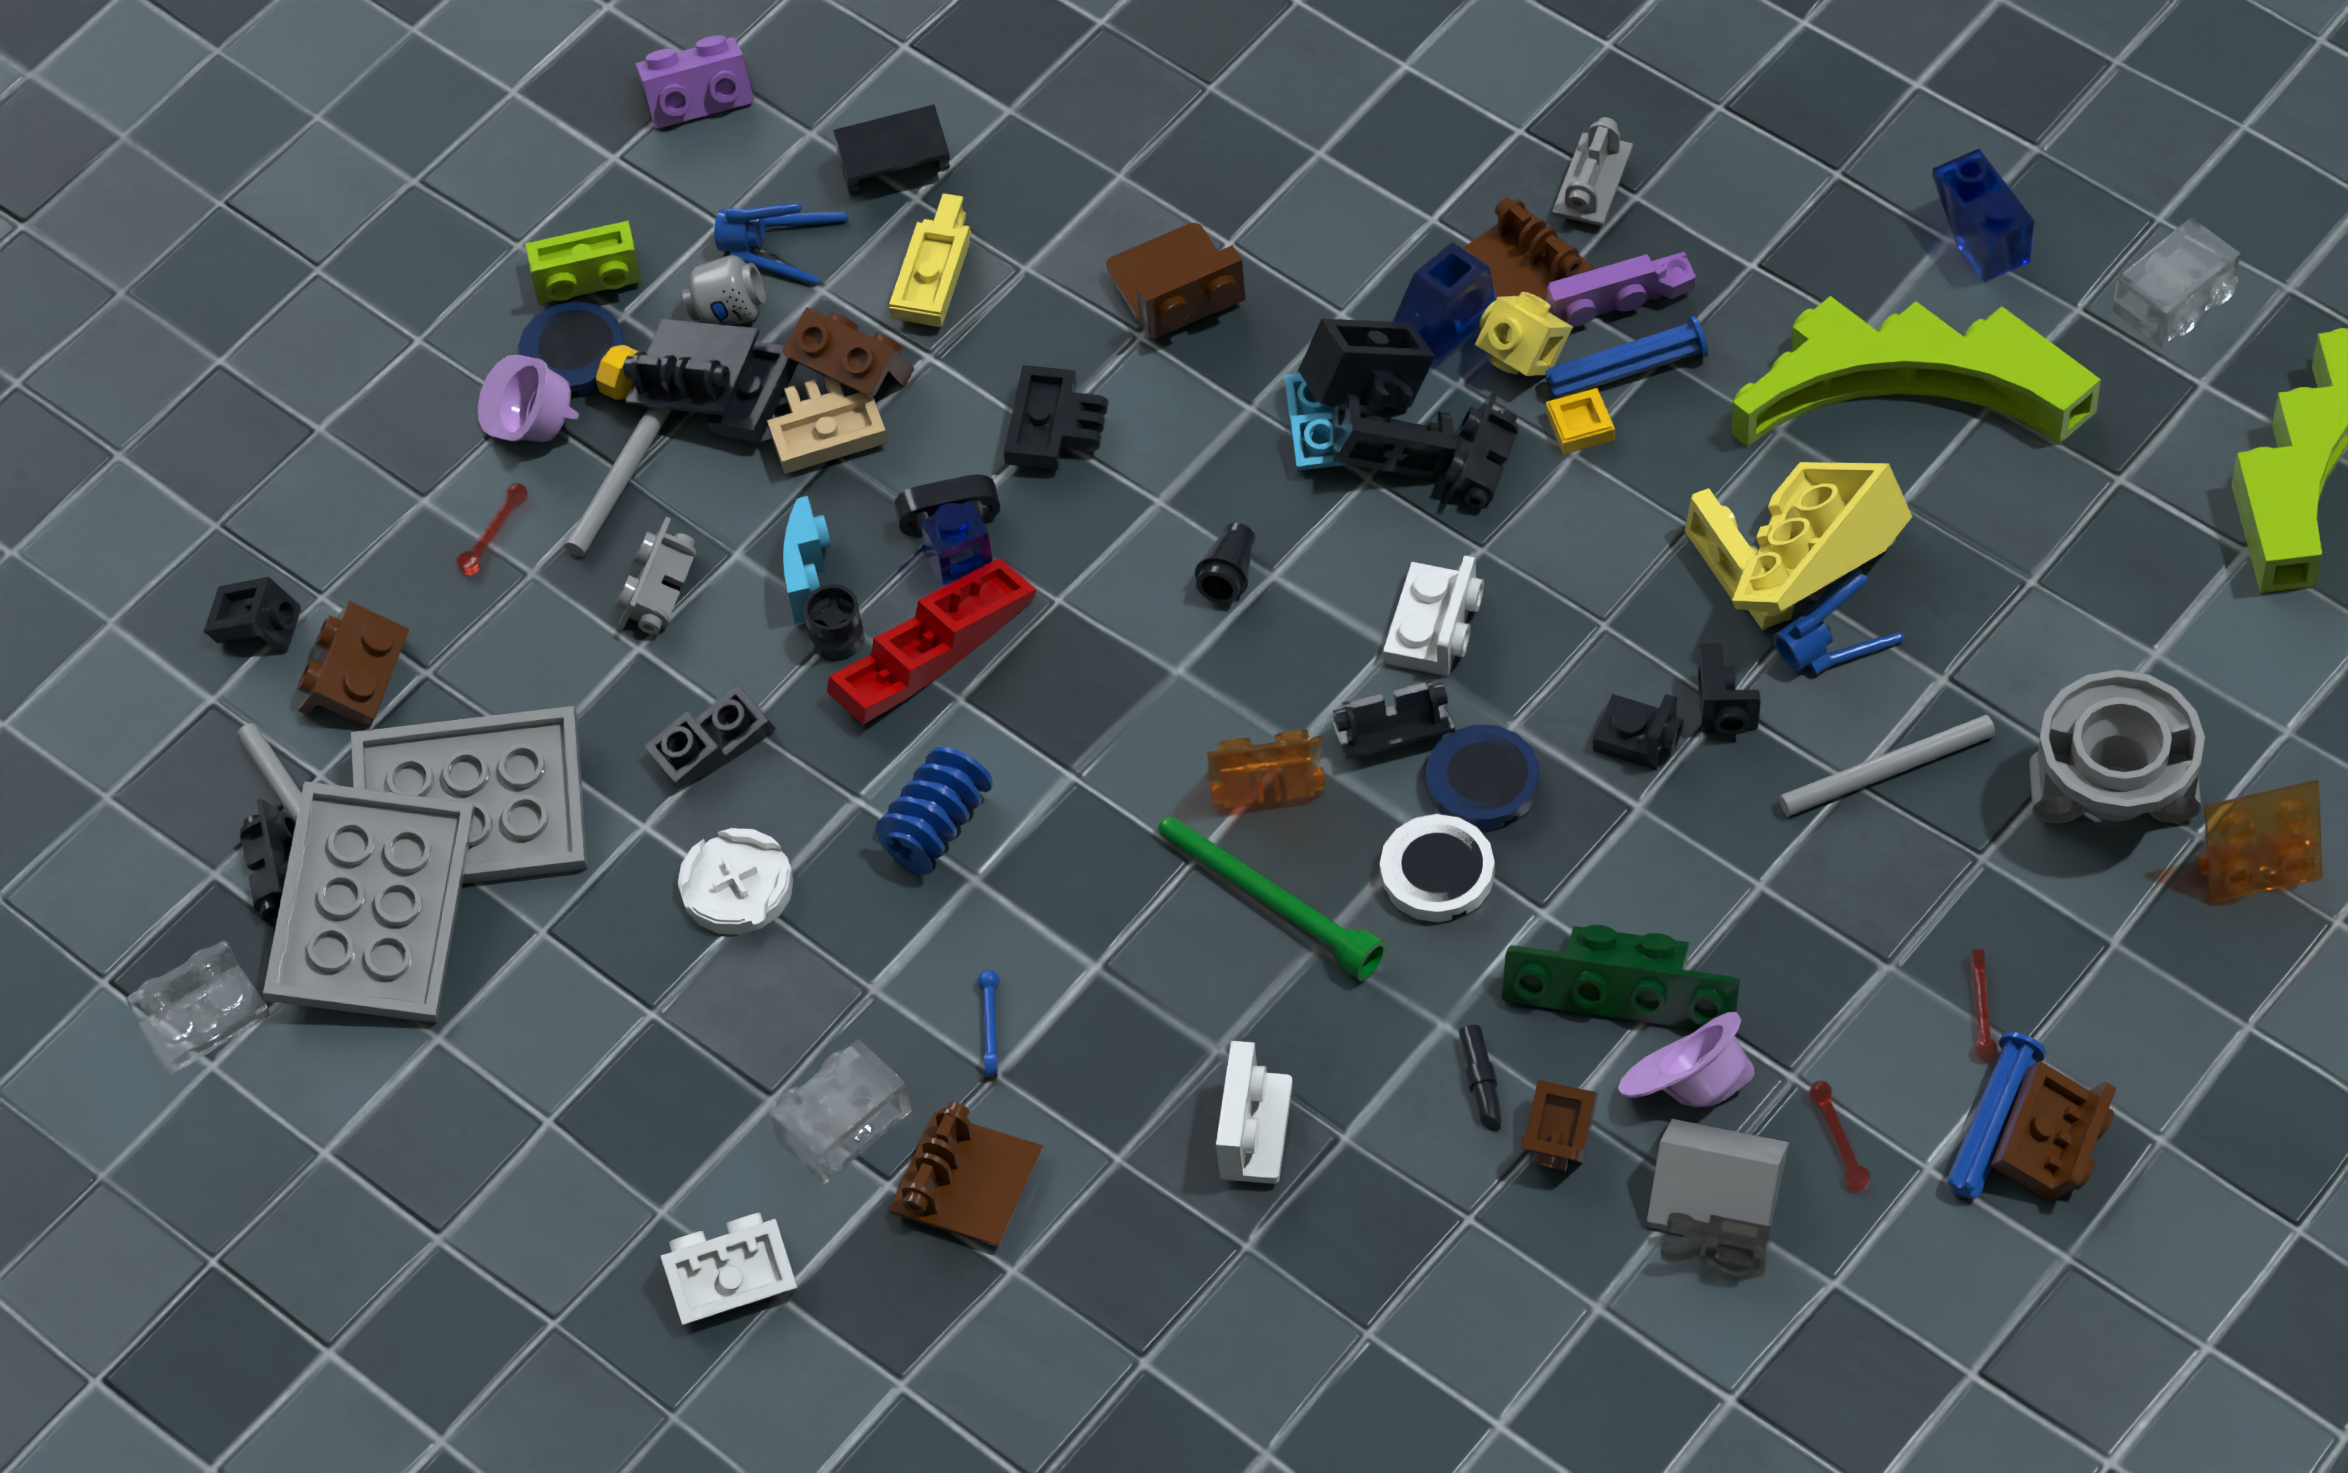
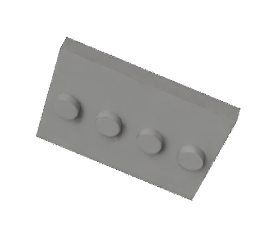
M574 706L351 732L353 788L474 803L475 814L462 884L588 869L578 720Z
M304 781L263 990L265 1001L437 1023L475 814L474 803Z

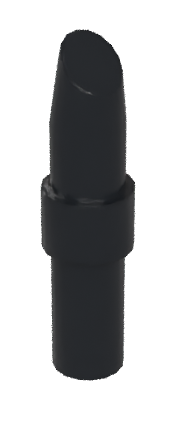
M1468 1025L1459 1030V1037L1467 1066L1465 1075L1470 1092L1473 1093L1482 1124L1491 1130L1498 1131L1501 1128V1111L1496 1090L1498 1082L1494 1065L1489 1061L1481 1026Z

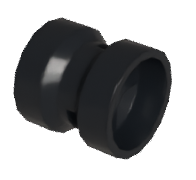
M836 584L824 585L812 591L806 598L803 606L811 648L818 656L831 661L845 660L855 655L862 647L865 639L858 600L855 594L845 586Z

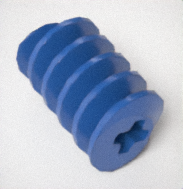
M938 747L930 751L926 756L925 764H922L915 770L913 779L901 789L900 797L891 802L888 813L879 818L876 823L875 832L884 850L907 870L916 874H927L932 870L930 858L937 859L945 853V846L942 841L951 842L956 838L957 829L955 825L962 826L969 820L970 813L967 808L975 809L979 807L982 803V796L979 792L986 793L992 789L993 780L989 771L974 758L959 750Z

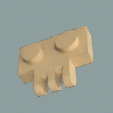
M826 376L825 385L829 393L821 395L815 379L804 382L809 399L800 401V396L795 386L784 388L791 413L767 420L769 432L784 474L888 443L886 430L874 398L862 393L844 397L840 384Z

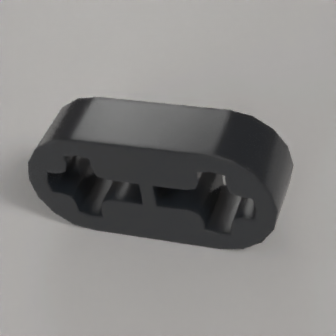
M980 474L915 486L900 493L894 501L899 529L903 534L911 537H926L978 526L994 519L1000 512L1001 507L994 480Z

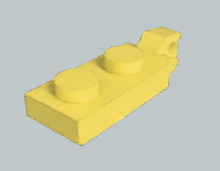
M943 193L934 221L924 219L922 223L917 222L889 303L891 319L942 327L970 245L971 230L970 226H964L966 212L963 211L962 203L964 198L962 196Z
M1708 488L1692 494L1685 533L1730 598L1733 599L1747 561L1756 556L1759 550L1755 546L1748 545L1737 528V523L1731 510L1725 505L1721 506ZM1794 605L1783 611H1748L1762 630H1766L1768 627L1785 620H1790Z

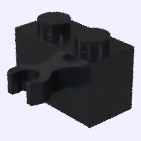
M1321 319L1298 371L1320 404L1336 407L1337 404L1345 405L1346 394H1352L1359 397L1360 406H1369L1375 412H1381L1385 407H1395L1399 413H1405L1407 407H1412L1435 355L1413 323Z

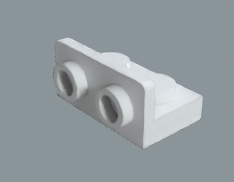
M1464 555L1459 571L1411 562L1383 650L1384 664L1449 677L1455 656L1464 657L1467 650L1470 624L1465 623L1469 611L1478 612L1482 601L1484 579L1476 578L1475 557Z
M1231 1041L1216 1141L1220 1179L1276 1184L1280 1180L1293 1083L1292 1077L1288 1074L1267 1073L1266 1066H1257L1255 1043Z
M759 1212L726 1223L729 1234L706 1241L703 1231L669 1241L672 1252L661 1255V1259L682 1325L797 1288L776 1219L763 1222Z

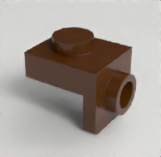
M1543 1080L1537 1081L1526 1137H1521L1519 1146L1523 1150L1533 1152L1532 1164L1566 1171L1568 1160L1584 1163L1598 1093Z

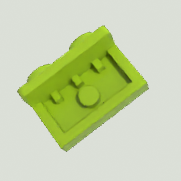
M629 221L525 243L530 273L539 304L564 301L575 296L607 289H618L625 285L642 282Z

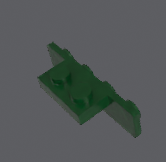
M1604 925L1573 926L1566 953L1514 945L1507 948L1502 999L1505 1002L1698 1030L1720 1015L1727 1012H1737L1740 980L1731 976L1685 970L1689 942L1677 941L1665 934L1648 933L1642 936L1616 932L1614 929Z

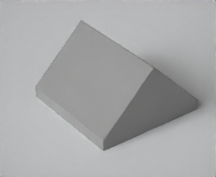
M1672 1119L1660 1140L1647 1216V1227L1765 1251L1788 1154L1789 1142Z

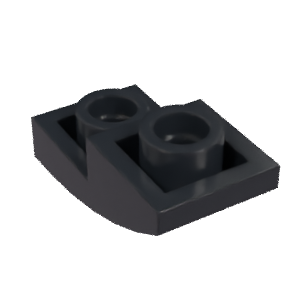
M736 684L697 718L694 719L688 710L685 711L644 747L674 783L680 787L704 777L731 762L759 743L776 728L740 685Z

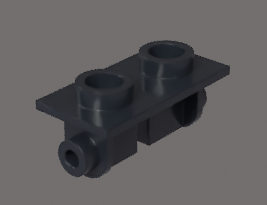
M1493 392L1479 409L1471 406L1460 424L1457 436L1464 439L1461 449H1456L1441 474V478L1448 481L1441 499L1443 504H1446L1456 492L1465 497L1464 501L1472 508L1481 509L1486 503H1490L1495 496L1504 467L1486 458L1489 456L1504 464L1508 459L1518 434L1519 426L1516 423L1517 417L1514 413L1508 410L1495 411L1492 409L1497 394Z
M1426 680L1424 683L1393 690L1395 706L1387 708L1382 693L1350 702H1342L1341 709L1333 710L1334 721L1332 722V727L1346 760L1373 755L1379 751L1418 741H1427L1433 737L1455 732L1454 724L1445 706L1448 704V698L1443 682L1432 684L1431 680Z
M260 798L257 800L259 815H251L245 818L243 821L244 826L241 827L239 834L246 867L255 871L264 865L266 866L248 876L253 907L255 911L261 913L263 919L274 920L278 918L296 821L288 812H281Z

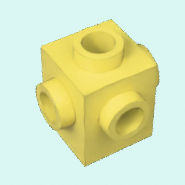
M1521 292L1520 296L1497 297L1496 301L1487 307L1480 320V328L1482 330L1475 345L1491 354L1489 362L1505 372L1511 374L1521 372L1526 376L1545 375L1549 368L1554 367L1573 326L1549 313L1548 311L1551 306L1545 300L1533 294Z

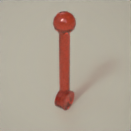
M514 483L508 487L506 501L471 551H465L458 556L457 565L461 573L472 575L479 570L480 555L515 505L523 503L527 499L528 490L523 484Z
M1972 949L1971 968L1974 976L1979 1040L1976 1042L1974 1050L1980 1059L1990 1060L1997 1054L1998 1047L1991 1038L1985 978L1984 949Z
M1823 1080L1816 1081L1809 1089L1810 1097L1814 1102L1820 1104L1848 1171L1845 1179L1847 1187L1852 1191L1861 1192L1869 1185V1171L1865 1167L1858 1165L1830 1100L1833 1094L1832 1087Z

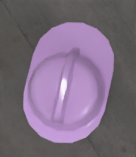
M522 355L506 356L496 363L487 375L481 388L477 406L478 421L482 430L492 437L513 442L520 440L540 443L550 441L557 435L565 420H578L580 414L570 407L571 389L568 381L549 369L547 363L543 360Z
M1727 1012L1700 1027L1694 1033L1643 1058L1622 1077L1618 1086L1621 1095L1635 1098L1663 1090L1679 1103L1696 1108L1714 1106L1729 1098L1749 1083L1755 1075L1753 1064L1735 1037L1741 1023L1738 1013Z

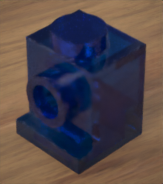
M971 501L961 505L957 503L944 504L938 508L932 517L920 521L924 539L922 550L942 587L993 561L989 532ZM970 547L974 554L973 557L951 565L950 555Z

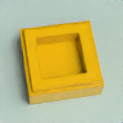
M1598 388L1546 402V415L1563 455L1615 441V428Z

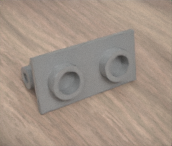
M1607 117L1600 118L1598 122L1590 126L1588 133H1582L1552 215L1604 226L1633 149V143L1620 141L1618 124L1613 119Z
M669 517L665 518L657 535L647 531L634 559V562L643 565L638 579L628 575L616 602V606L625 609L617 627L618 630H623L628 618L638 621L639 628L648 634H658L660 629L668 626L670 615L680 592L661 584L662 580L681 588L697 555L693 538L682 533H678L675 536L665 533L671 520Z

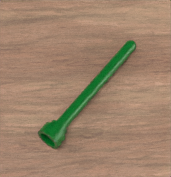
M1165 817L1159 822L1158 832L1163 838L1335 950L1334 956L1340 960V968L1359 981H1365L1370 978L1381 965L1386 955L1387 944L1366 929L1361 931L1356 929L1345 930L1176 818Z

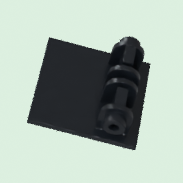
M661 319L647 353L637 352L634 357L628 356L624 361V375L627 378H632L633 385L625 400L626 404L724 415L760 333L759 329Z

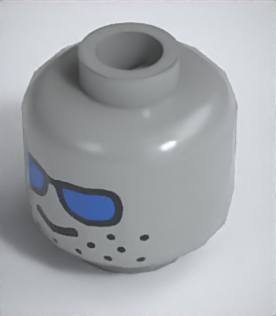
M731 255L696 266L689 277V288L683 290V300L692 320L700 319L702 323L738 326L756 319L760 310V304L766 301V292L757 267L753 263L746 264L741 257Z

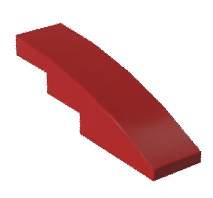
M998 558L918 600L915 617L873 638L871 654L830 675L826 692L864 725L908 699L959 663L1034 599L1037 589L1001 558Z

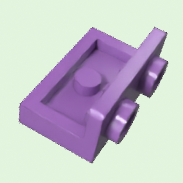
M722 35L706 37L699 40L695 44V48L676 52L675 49H661L648 54L646 61L635 63L656 128L748 105L754 101L744 57L735 37L728 39Z

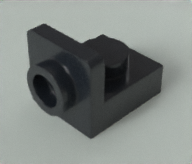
M270 577L218 586L204 632L217 644L260 636L276 651L288 650L301 612V606Z
M1722 643L1699 644L1697 680L1701 732L1719 731L1724 734H1736L1744 730H1756L1759 725L1760 691L1756 689L1735 690L1734 665H1724Z
M1612 694L1593 737V751L1658 770L1665 751L1674 752L1682 734L1684 720L1677 718V697L1665 694L1658 708Z

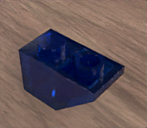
M1980 149L1933 168L1932 177L1956 246L1984 283L2031 262L2035 221Z
M1451 242L1413 274L1393 322L1413 323L1435 355L1431 366L1478 328L1484 311L1492 302L1496 301L1490 266Z

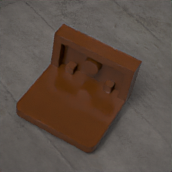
M1198 223L1184 225L1114 255L1106 262L1109 277L1150 341L1246 300L1243 262L1233 245L1218 251L1203 227Z

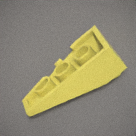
M1800 462L1771 497L1768 509L1772 517L1769 525L1760 527L1756 539L1760 548L1757 555L1749 559L1745 565L1732 599L1735 609L1783 611L1886 551L1912 518V514L1890 464Z

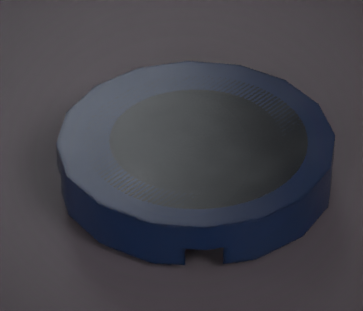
M573 301L554 305L536 315L524 328L518 349L519 354L522 356L543 360L547 363L549 369L568 381L571 392L577 391L578 396L598 390L596 375L602 358L611 347L625 345L621 325L609 311L592 303Z
M1472 725L1455 730V732L1450 733L1437 743L1427 760L1426 789L1430 799L1432 798L1433 803L1438 806V812L1441 815L1459 817L1476 826L1479 830H1493L1503 827L1504 821L1511 820L1515 816L1519 819L1529 811L1538 795L1539 763L1532 747L1517 733L1497 725Z

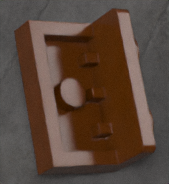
M808 307L805 308L782 351L788 359L868 397L875 396L884 378L905 387L914 371L912 365L901 355L904 349L903 346L880 333H875L872 338L859 332L857 324L838 313L831 312L829 317Z
M351 601L346 604L337 617L328 615L315 640V645L322 647L317 662L312 659L308 662L297 685V690L304 693L298 711L309 715L315 706L319 705L368 728L376 717L409 629Z
M2041 1061L2030 1066L2024 1077L1991 1167L2049 1202L2072 1189L2079 1190L2085 1185L2094 1170L2095 1160L2091 1158L2095 1144L2107 1131L2113 1119L2114 1112L2109 1107L2116 1087L2105 1081L2095 1088L2088 1090Z

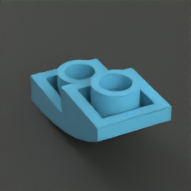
M1300 373L1284 375L1297 471L1349 465L1334 462L1332 412L1335 407L1320 404Z
M808 496L797 498L789 517L784 540V576L795 624L806 622L803 610L805 600L812 591L820 587L817 572L826 571L821 549L831 547L824 515L813 517Z

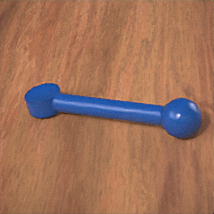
M993 970L982 971L977 979L979 988L983 990L986 1077L998 1076L995 990L999 986L1000 978Z

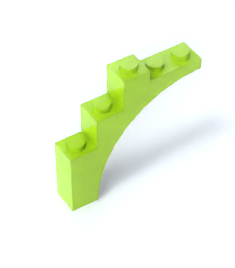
M1829 296L1815 309L1809 308L1796 319L1791 330V352L1788 351L1782 354L1773 364L1771 371L1755 384H1746L1736 394L1732 402L1731 435L1748 447L1780 424L1819 407L1859 397L1910 394L1947 397L1986 406L2027 423L2060 444L2097 412L2101 379L2002 306L1986 320L1978 319L1966 331L1965 335L1962 336L1917 301L1900 315L1895 313L1889 316L1877 331L1833 297Z
M2348 328L2318 333L2312 362V370L2317 388L2300 387L2277 394L2272 428L2278 448L2258 447L2247 452H2239L2236 456L2231 486L2260 593L2316 587L2322 559L2317 522L2318 502L2326 480L2348 449Z

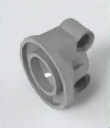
M2113 670L2089 674L2061 689L2044 712L2039 748L2029 760L2033 815L2039 820L2049 823L2069 822L2081 816L2083 812H2088L2101 820L2113 822L2132 820L2142 813L2150 812L2153 818L2162 822L2176 823L2194 818L2202 809L2199 772L2205 735L2197 711L2176 688L2151 675ZM2105 767H2122L2129 772L2109 770Z

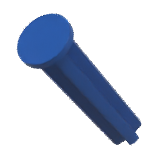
M1696 316L1688 318V324L1551 367L1545 372L1548 389L1553 397L1558 399L1694 355H1698L1701 359L1708 356V347L1701 324Z
M2006 1032L2002 1034L1999 1040V1046L2002 1049L1947 1178V1184L1950 1186L1951 1192L1958 1197L1972 1200L1981 1194L2026 1072L2030 1066L2039 1061L2042 1062L2045 1058L2046 1050L2044 1046L2036 1039L2022 1033Z

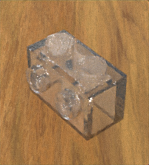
M2191 217L2117 277L2113 312L2162 348L2177 334L2183 336L2190 332L2199 321L2201 315L2215 303L2222 305L2233 295L2239 283L2237 272L2241 253Z
M857 1039L844 1051L840 1050L831 1054L823 1062L819 1072L800 1088L794 1087L784 1093L778 1100L775 1108L770 1112L777 1141L824 1185L910 1113L911 1107L905 1082L865 1044Z

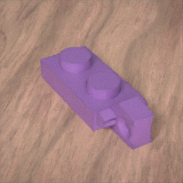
M1685 252L1651 261L1648 254L1549 283V286H1547L1546 302L1551 307L1548 312L1571 326H1580L1588 323L1595 316L1614 310L1624 312L1634 310L1650 299L1657 300L1662 296L1673 299L1693 290L1696 276Z

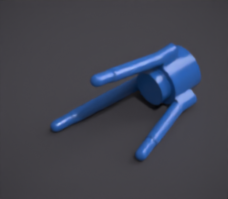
M800 203L778 204L748 209H721L715 220V244L717 250L730 252V256L741 257L746 264L753 263L757 268L810 285H817L819 283L818 276L751 252L754 248H761L763 246L766 232L765 227L843 223L848 220V215L845 212L800 213L802 211Z
M1859 567L1842 577L1795 621L1773 634V641L1778 653L1792 670L1798 672L1808 665L1811 671L1817 675L1831 665L1873 653L1904 641V635L1897 632L1827 653V646L1833 643V638L1823 620L1867 583V576L1862 574V570Z

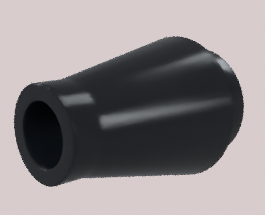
M1237 522L1227 524L1221 536L1195 568L1196 587L1206 599L1219 604H1227L1235 601L1238 596H1241L1248 587L1251 550L1255 541L1254 532L1248 526Z

